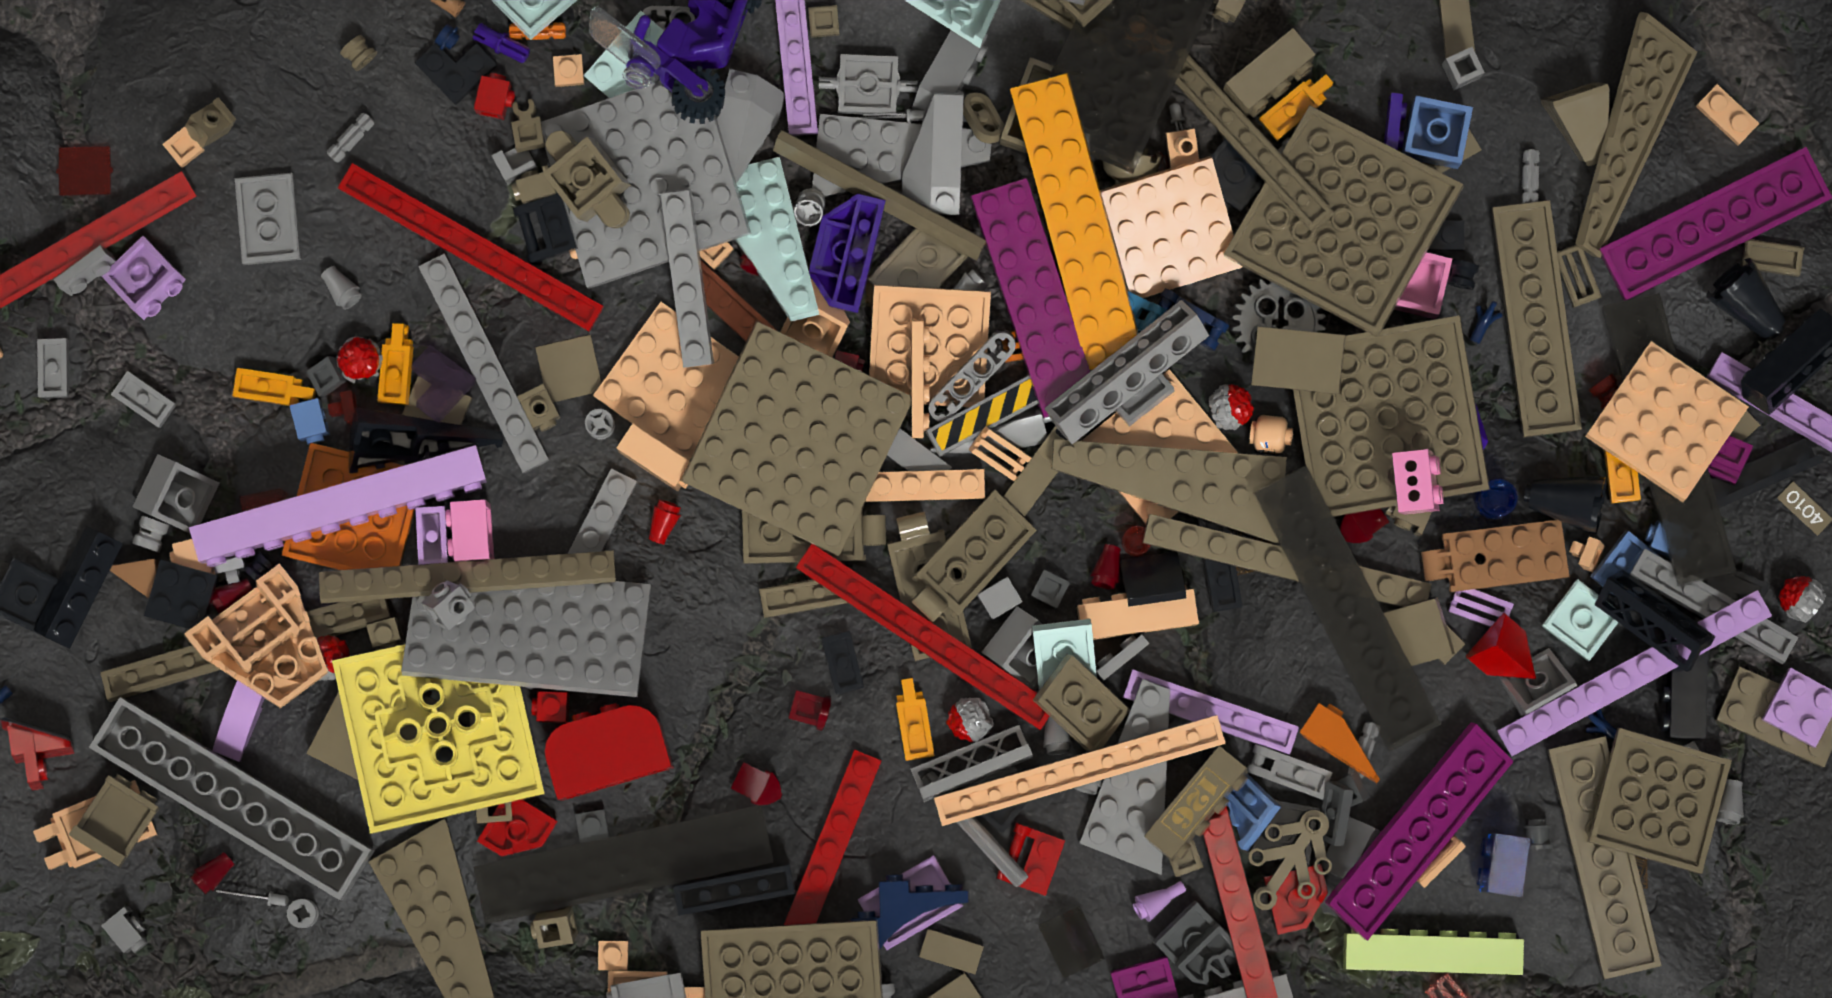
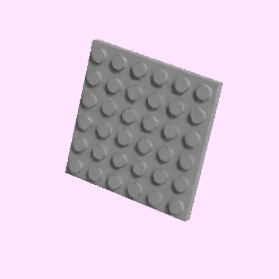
M661 81L541 122L545 143L548 136L555 131H564L571 134L577 143L587 136L597 140L631 184L630 187L619 195L630 212L629 221L621 228L614 229L605 226L597 214L588 222L577 219L565 203L578 247L575 250L586 287L589 289L669 262L660 193L691 189L699 252L751 234L716 115L711 122H709L708 118H705V124H700L699 119H695V124L689 123L690 117L688 116L684 121L681 119V112L675 113V106H672L671 102L672 93L662 85ZM701 89V91L704 93L703 96L707 101L710 97L709 93ZM546 149L550 166H552L556 161Z

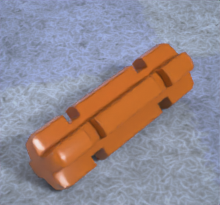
M555 22L553 25H548L531 40L550 39V37L564 39L566 37L565 23ZM514 23L510 24L509 37L511 39L522 40V38L526 37V40H530Z

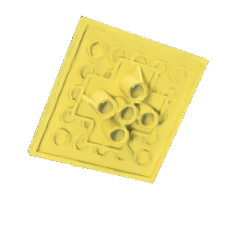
M405 644L332 660L370 834L544 794L520 686L402 676L401 670ZM429 690H435L440 694L439 701L434 705L426 704L423 700L424 694ZM464 712H470L476 718L475 723L470 727H464L458 721L459 716ZM434 719H442L446 722L447 727L444 732L436 734L430 730V723ZM412 725L417 729V735L414 739L405 740L401 737L400 732L404 726ZM442 747H447L453 752L452 759L445 763L440 762L436 758L437 751Z

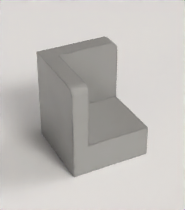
M514 148L506 153H503L501 150L491 155L507 185L515 182V180H519L523 173L538 169L529 151L517 153Z
M1008 577L977 595L992 619L997 618L1010 609H1014L1023 602Z

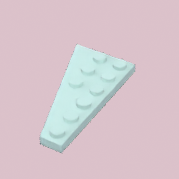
M905 0L978 48L981 47L1001 0Z
M780 157L748 164V168L737 182V188L751 234L735 240L748 259L751 260L758 274L766 282L791 322L819 315Z

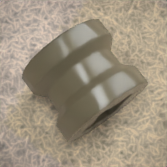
M358 35L343 47L340 54L344 59H349L352 62L351 66L355 71H359L374 59L377 51L373 47H368L366 39L362 35Z

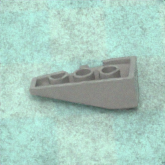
M729 69L724 88V106L717 117V121L737 184L756 152L764 144V140L770 131L778 123L785 92L758 75Z
M934 92L922 122V127L902 172V195L937 214L959 215L964 93Z

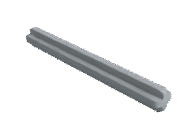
M929 772L922 778V783L926 786L938 781L939 777L934 772ZM975 817L957 822L1015 887L1022 885L1027 880L1028 875Z

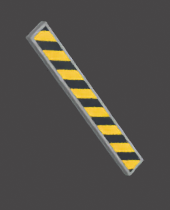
M1027 376L926 430V434L938 456L941 457L975 439L985 426L993 429L1038 405L1030 377Z

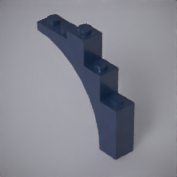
M903 874L886 875V881L879 882L880 916H875V911H859L858 917L851 918V921L878 920L879 948L881 949L888 938L904 924L923 913L946 905L968 903L970 901L969 889H963V884L945 885V890L934 891L933 885L915 886L916 891H911L910 880H903Z

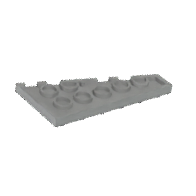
M820 114L816 148L884 185L902 181V172L908 162L922 124ZM962 128L961 168L990 162L991 144L978 140L972 129ZM814 173L812 189H817L824 197L846 194L848 192Z
M1142 679L1118 743L1168 729L1170 689ZM1167 761L1104 779L1079 843L1162 875L1163 854L1151 845L1144 836L1165 811Z

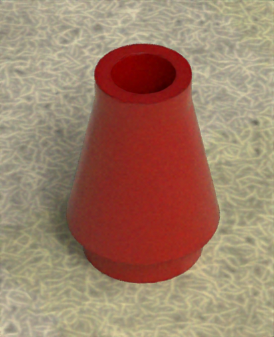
M659 499L658 504L654 505L648 539L665 545L666 539L681 517V514H679L681 507L669 501Z

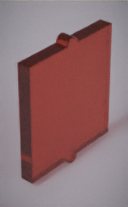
M110 146L59 148V169L56 170V173L59 175L60 196L111 195V174L114 170L111 168Z

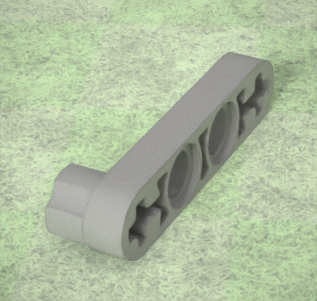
M996 330L984 345L932 397L929 402V413L932 418L937 421H945L952 417L1013 354L1016 343L1010 331ZM996 339H1009V348L998 350L996 348ZM987 348H989L990 351L993 352L997 358H1000V360L997 363L990 354L984 352ZM978 358L989 360L991 367L987 373L981 374L975 371L974 362ZM966 379L971 386L969 392L963 395L956 393L953 388L955 381ZM949 390L952 397L960 402L955 404L952 400L947 405V410L949 411L947 414L944 412L937 414L935 412L937 409L935 402L943 403L948 398V395L944 394V392Z

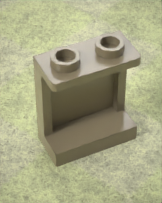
M117 774L115 778L107 776L106 782L77 826L73 827L69 836L121 868L160 808L155 805L157 801L155 797L144 790L140 794L130 789L132 783Z

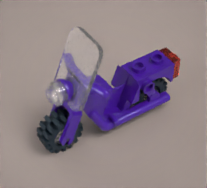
M689 0L688 7L690 12L697 19L687 24L679 18L672 19L658 39L656 46L644 40L651 22L650 17L647 15H642L639 18L634 33H632L600 7H594L590 12L589 33L597 43L626 65L627 68L623 71L622 76L628 86L634 89L646 88L650 84H654L660 77L662 85L672 93L671 102L672 106H675V113L681 112V119L684 121L687 116L690 117L689 123L695 124V119H699L700 124H705V118H708L709 122L714 120L715 115L719 116L725 100V84L723 80L719 81L720 76L717 73L711 76V69L724 68L728 64L747 12L753 13L755 7L759 8L763 0Z

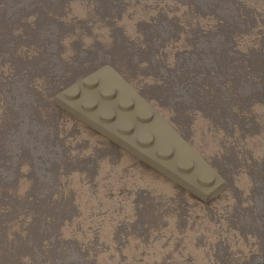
M1640 12L1636 20L1575 243L1585 252L1597 258L1602 256L1599 249L1607 245L1697 54L1695 49L1650 14Z
M1053 440L1052 470L1087 480L1253 537L1255 536L1272 543H1281L1287 457L1076 441L1071 444L1068 440Z
M443 819L370 860L369 864L444 998H495L471 906L463 883L462 873L457 861L455 847L450 835L449 825L446 819Z

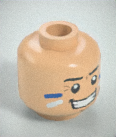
M1261 415L1257 421H1252L1250 444H1254L1257 452L1281 454L1285 450L1286 445L1291 446L1293 428H1288L1287 420L1284 417Z

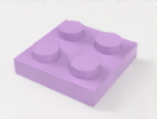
M1788 668L1761 720L1815 748L1832 717V690L1804 674Z

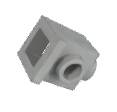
M129 906L123 907L101 926L123 953H129L131 950L133 953H136L148 941L143 933L145 930L144 925L136 916L132 918L129 916L133 911Z

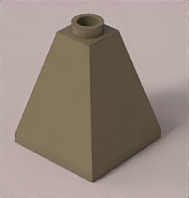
M1591 82L1540 99L1542 106L1578 159L1586 162L1587 166L1597 164L1608 126L1610 89L1607 83Z

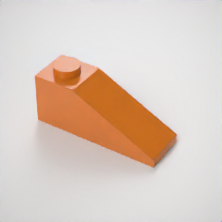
M1318 703L1301 729V735L1377 784L1380 778L1350 727L1342 718L1344 713L1331 704L1325 707Z

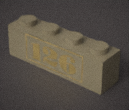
M1218 746L1145 834V839L1172 862L1177 857L1180 860L1183 859L1192 846L1189 843L1195 835L1201 837L1211 824L1208 822L1210 817L1215 812L1220 814L1228 805L1229 800L1227 797L1233 790L1238 792L1247 782L1248 777L1245 776L1248 773L1247 768L1222 747Z

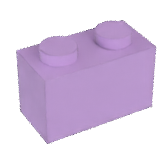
M445 506L415 508L418 565L448 563Z

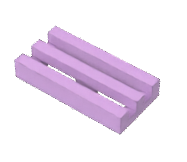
M1466 590L1454 593L1448 612L1491 627L1495 623L1494 621L1456 608L1457 603L1496 617H1500L1503 612L1460 597L1461 592L1504 607V613L1507 616H1510L1509 614L1514 604L1477 590Z

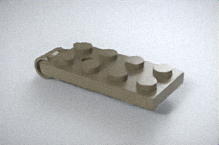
M996 490L992 491L912 577L915 582L921 581L925 587L911 602L932 622L946 608L952 611L950 616L953 619L956 618L1037 530ZM953 568H958L961 571L959 579L952 577L951 571Z
M863 505L840 555L837 556L827 550L820 549L840 562L866 561L864 546L886 545V516H863ZM742 511L744 564L799 563L812 544Z
M925 512L896 518L901 541L887 542V547L901 603L969 648H972L963 611L953 619L950 616L952 611L946 608L932 622L911 602L925 587L921 581L915 582L912 577L918 572V566L925 564L946 542L944 530H938V532L930 534ZM952 569L951 575L953 578H955L954 571ZM911 645L915 661L930 658Z

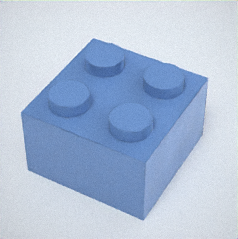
M1415 96L1411 103L1402 153L1420 162L1458 169L1463 160L1473 107Z

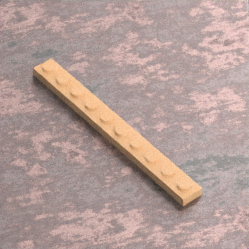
M1214 715L934 797L941 824L945 826L1226 743L1218 716Z

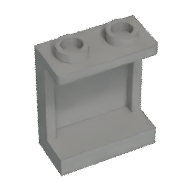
M682 972L614 984L610 986L611 991L606 992L607 998H686Z

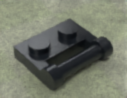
M558 193L513 208L515 218L519 219L529 252L527 255L529 264H536L578 249L565 202ZM533 212L537 214L546 244V249L543 250L539 249L529 214Z

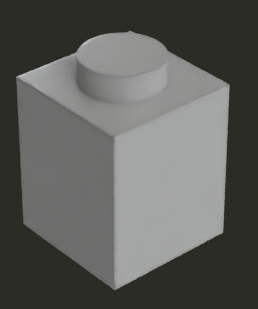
M1473 47L1446 58L1442 63V67L1453 90L1480 79L1485 73Z

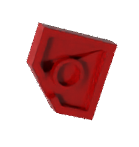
M517 800L511 802L512 821L487 823L477 840L480 844L503 857L543 847L558 821L526 801ZM505 803L498 805L492 816L506 815Z
M1318 864V870L1323 872L1322 865ZM1313 866L1308 867L1310 882L1315 886L1316 890L1312 898L1302 899L1298 895L1297 887L1299 884L1296 870L1290 871L1276 892L1277 902L1271 908L1277 935L1307 928L1320 904L1328 894L1324 875L1316 873ZM1273 875L1263 877L1265 887ZM1307 884L1303 885L1301 893L1304 896H1309L1312 892L1311 887ZM1267 893L1268 900L1270 902L1271 896Z

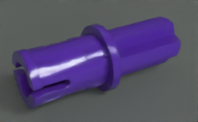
M480 23L474 32L477 35H473V40L494 49L496 54L502 53L520 63H524L530 54V49L527 46L509 38L507 33L501 34L485 26L483 23Z

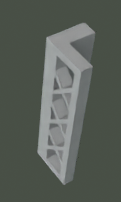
M1017 725L911 769L921 797L926 802L934 799V797L946 794L1032 759L1033 754L1025 740L1020 725ZM1017 734L1021 747L1009 752L1000 749L1004 738ZM999 741L997 747L990 745L991 743ZM985 746L995 751L992 759L982 763L973 760L977 749ZM972 752L970 758L963 756L964 754ZM954 758H960L968 762L965 770L955 774L946 771L950 760ZM945 763L943 769L936 767L937 765ZM927 769L941 773L938 781L926 786L923 785L919 776L920 772Z

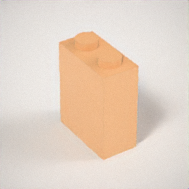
M632 423L616 447L619 453L674 490L679 491L681 487L686 489L688 484L680 480L689 461Z

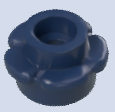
M447 24L436 37L434 42L440 46V50L446 47L451 50L460 38L457 34L459 29L457 26L454 28Z

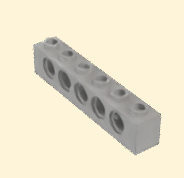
M1180 300L1044 409L1056 428L1073 444L1205 340L1209 334L1197 314L1184 301Z

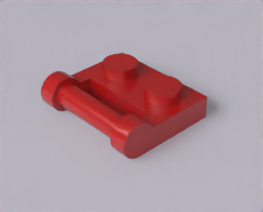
M1015 823L1013 828L1015 834L1008 854L1016 863L1026 836L1034 839L1024 867L1028 878L1019 887L1046 896L1065 840ZM998 870L996 878L1012 884L1007 879V877L1000 870Z

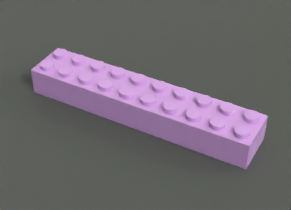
M474 445L189 527L198 561L203 564L206 563L209 567H214L227 563L226 557L235 555L236 558L242 559L255 555L254 549L264 547L265 550L269 551L283 547V541L293 538V542L297 543L311 539V533L321 530L323 534L341 530L340 524L350 522L352 526H357L369 522L368 516L379 514L380 518L397 514L396 508L407 505L408 509L412 510L425 506V500L436 497L437 502L453 498V492L464 489L466 494L481 490V484L487 481L477 447Z

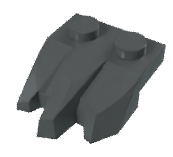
M1195 900L1152 941L1192 982L1207 985L1210 970L1221 978L1231 975L1224 961V957L1227 955L1235 957L1231 938Z

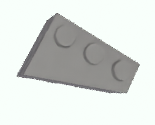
M951 30L919 85L911 110H925L927 112L934 92L963 93L961 91L964 84L969 85L976 72V69L973 68L976 61L981 63L989 47L985 46L988 34H986L981 47L978 48Z

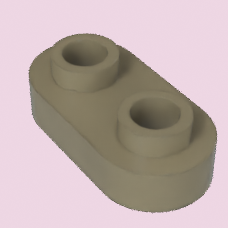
M968 94L963 102V115L975 137L981 142L988 144L998 142L1004 130V123L993 103L984 94Z

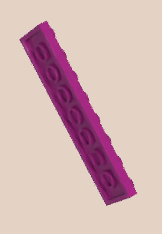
M1804 147L1599 250L1625 302L1831 200L1832 195L1807 147Z
M1025 178L972 195L971 200L986 241V246L1042 417L1046 418L1049 415L1044 408L1090 373V369L1083 348L1079 343L1073 317L1028 180Z
M1471 722L1324 902L1358 935L1368 941L1514 761L1477 724Z

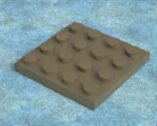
M1617 728L1587 842L1702 874L1732 760Z

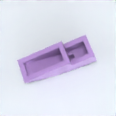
M238 680L225 710L212 751L240 762L263 709L261 706L265 698Z

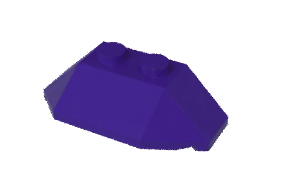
M856 194L822 217L809 274L829 307L854 313L859 312L879 236L886 200Z

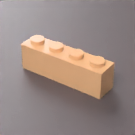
M1186 585V599L1128 607L1126 593L1111 595L1112 601L1100 602L1099 597L1082 599L1083 605L1077 606L1078 620L1091 619L1093 640L1199 624L1194 589L1187 590Z

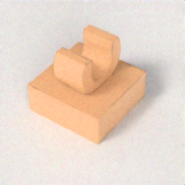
M1589 537L1586 545L1573 541L1569 552L1573 556L1580 558L1578 564L1584 570L1593 573L1597 568L1605 546L1600 540Z

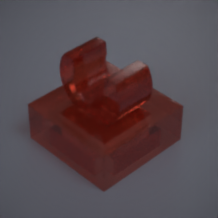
M352 390L340 392L341 402L328 404L329 416L339 417L344 415L345 422L348 424L352 423L357 407L355 393Z

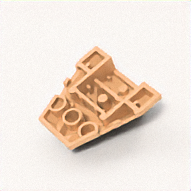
M279 563L256 580V588L211 620L207 616L184 633V635L203 659L246 685L274 705L282 708L325 676L328 670L317 639L312 631L298 586Z

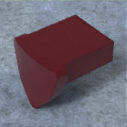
M1381 509L1347 514L1341 524L1340 538L1350 543L1367 542L1373 538L1372 534L1390 521Z
M796 690L789 719L817 726L816 730L822 731L829 716L831 696L825 695V697H820Z
M744 762L730 788L751 798V803L755 805H768L782 797L780 783L772 772L768 770L765 772L760 771Z

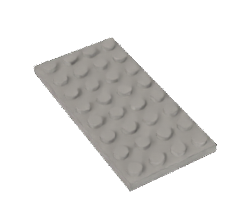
M616 581L610 583L470 593L472 597L469 600L475 609L469 613L468 618L464 622L455 625L449 631L436 625L421 604L428 596L412 597L401 670L402 676L638 697L651 584Z

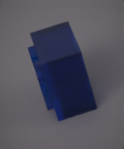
M1488 833L1487 839H1482L1480 856H1484L1483 868H1478L1476 885H1480V892L1523 897L1530 838Z

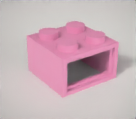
M1426 252L1394 310L1436 319L1440 314L1452 258Z
M1429 449L1392 453L1398 512L1406 515L1440 511L1439 504H1444L1442 486L1437 485L1436 475L1441 474L1439 457H1436L1434 452ZM1409 461H1415L1417 464V468L1413 472L1406 470V463ZM1415 476L1418 482L1415 486L1408 484L1409 477ZM1412 490H1417L1420 493V498L1415 502L1409 499V493Z
M486 500L450 502V509L445 512L446 525L450 527V530L452 529V539L447 540L448 555L452 559L454 558L455 562L494 559L491 504Z

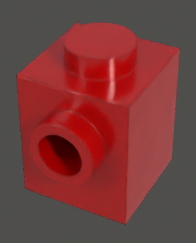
M490 73L489 77L481 75L474 105L476 114L505 120L507 107L512 108L515 99V91L512 90L511 83L506 81L507 77L495 73Z
M538 691L537 698H532V715H537L536 721L568 723L570 694L567 692Z

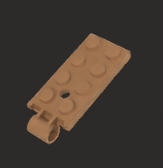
M1559 520L1442 534L1444 549L1421 552L1425 581L1449 578L1450 592L1569 577L1562 522ZM1478 553L1485 557V561L1481 565L1475 561V556Z

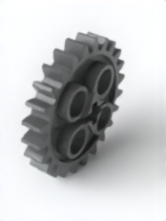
M1263 279L1258 280L1259 289L1252 285L1248 286L1249 296L1243 293L1239 295L1244 303L1243 305L1234 304L1233 307L1240 311L1239 315L1231 316V319L1238 321V325L1232 327L1231 331L1240 333V336L1234 342H1243L1245 344L1240 352L1250 351L1249 361H1253L1255 357V333L1258 327L1277 328L1276 325H1272V319L1278 318L1279 297L1283 298L1280 320L1285 322V325L1279 327V329L1308 332L1326 329V327L1318 324V320L1326 317L1323 314H1317L1316 310L1320 308L1319 306L1271 281L1266 285ZM1264 298L1272 303V311L1268 315L1262 314L1259 310V302ZM1292 302H1296L1301 307V313L1297 318L1290 317L1287 311L1288 305Z

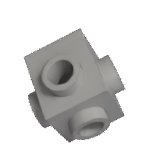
M448 580L436 585L432 590V594L421 602L435 624L448 631L455 625L464 622L468 618L469 613L475 609L469 600L472 596L468 589L461 583L457 585Z

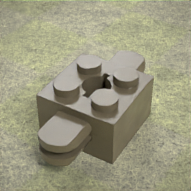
M555 131L551 133L546 140L545 146L556 163L542 174L576 218L588 222L597 214L605 226L614 229L625 226L629 221L630 212L619 195L630 187L631 184L597 140L587 136L577 143L572 135L567 132Z

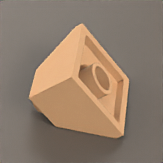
M811 279L819 315L792 322L787 317L780 333L833 358L850 321L844 310L829 307Z

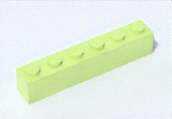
M1352 928L1351 933H1344L1343 969L1523 975L1524 939H1516V933L1498 932V938H1487V932L1469 931V937H1457V931H1439V936H1428V930H1410V935H1398V929H1381V934H1373L1368 941L1364 940Z

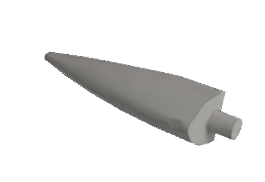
M1036 406L991 430L1017 448H1025L1042 444L1048 436L1044 423L1051 422L1052 420L1050 417L1043 418L1039 406ZM988 435L984 439L1000 451L1009 450ZM975 439L949 453H972L968 449ZM982 445L978 448L983 453L991 452ZM934 446L930 447L931 452H936Z

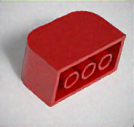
M614 703L601 707V713L591 716L589 711L573 715L572 722L556 728L546 742L545 758L557 800H567L673 769V761L659 719L643 707L634 705L619 707V704Z

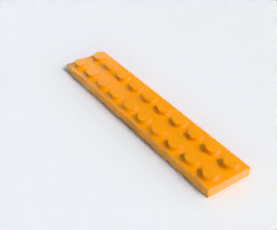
M1064 73L1012 87L1010 91L1079 343L1083 348L1089 369L1093 370L1139 333L1069 75Z

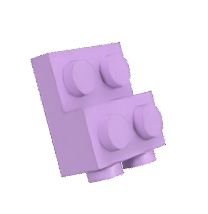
M144 236L134 243L111 266L109 272L102 276L143 320L157 315L161 310V303L168 296L174 297L182 290V283L186 280Z

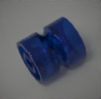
M1494 479L1489 481L1490 490L1477 492L1475 497V505L1478 512L1483 517L1491 520L1501 519L1511 513L1518 501L1517 490L1513 484L1507 480Z

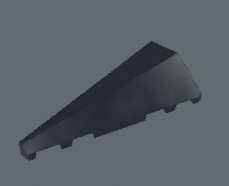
M356 407L350 428L349 473H358L359 468L374 465L376 469L385 468L386 463L404 461L405 464L419 462L474 445L481 447L495 444L496 448L502 447L503 435L500 431Z

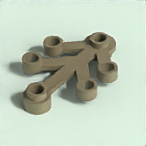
M1310 810L1302 815L1300 822L1280 826L1270 824L1265 828L1264 835L1267 840L1272 842L1278 841L1282 836L1300 834V836L1292 845L1266 850L1255 848L1249 852L1248 860L1254 866H1261L1266 861L1284 858L1266 887H1259L1255 890L1253 903L1257 908L1269 910L1275 906L1277 902L1276 892L1294 865L1299 884L1297 887L1298 895L1302 899H1310L1315 895L1316 890L1315 886L1310 882L1304 850L1311 841L1316 858L1313 864L1315 872L1325 875L1331 871L1332 863L1326 856L1323 836L1329 829V821L1324 813L1318 810ZM1312 819H1316L1320 823V827L1315 831L1309 827V822ZM1271 827L1278 829L1279 835L1277 838L1269 837L1268 830ZM1256 851L1260 852L1263 856L1262 861L1259 863H1255L1252 860V854ZM1320 860H1325L1328 864V868L1324 872L1319 871L1317 868ZM1307 884L1311 887L1312 892L1309 896H1304L1301 893L1303 885ZM1266 892L1271 896L1268 904H1263L1260 901L1262 893Z

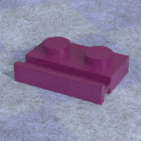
M1729 435L1705 473L1736 486L1753 449V445Z
M1167 956L1110 971L1117 998H1179Z

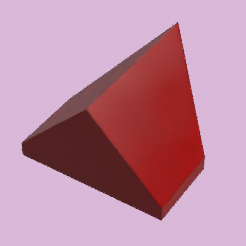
M1503 612L1465 657L1486 675L1536 679L1526 631Z

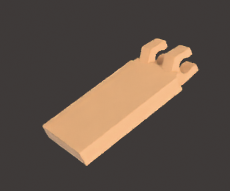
M136 780L131 781L130 789L140 794L141 792ZM96 796L53 813V818H50L51 824L33 831L37 842L40 843L57 836L63 851L44 858L48 869L52 870L68 863L69 867L76 869L103 858L69 836L73 827L77 826ZM153 821L150 822L137 843L158 835Z

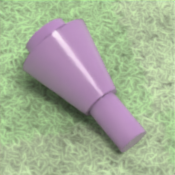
M1179 881L1167 889L1135 896L1136 903L1133 904V908L1141 920L1145 918L1150 922L1171 902V899L1184 893L1186 888Z

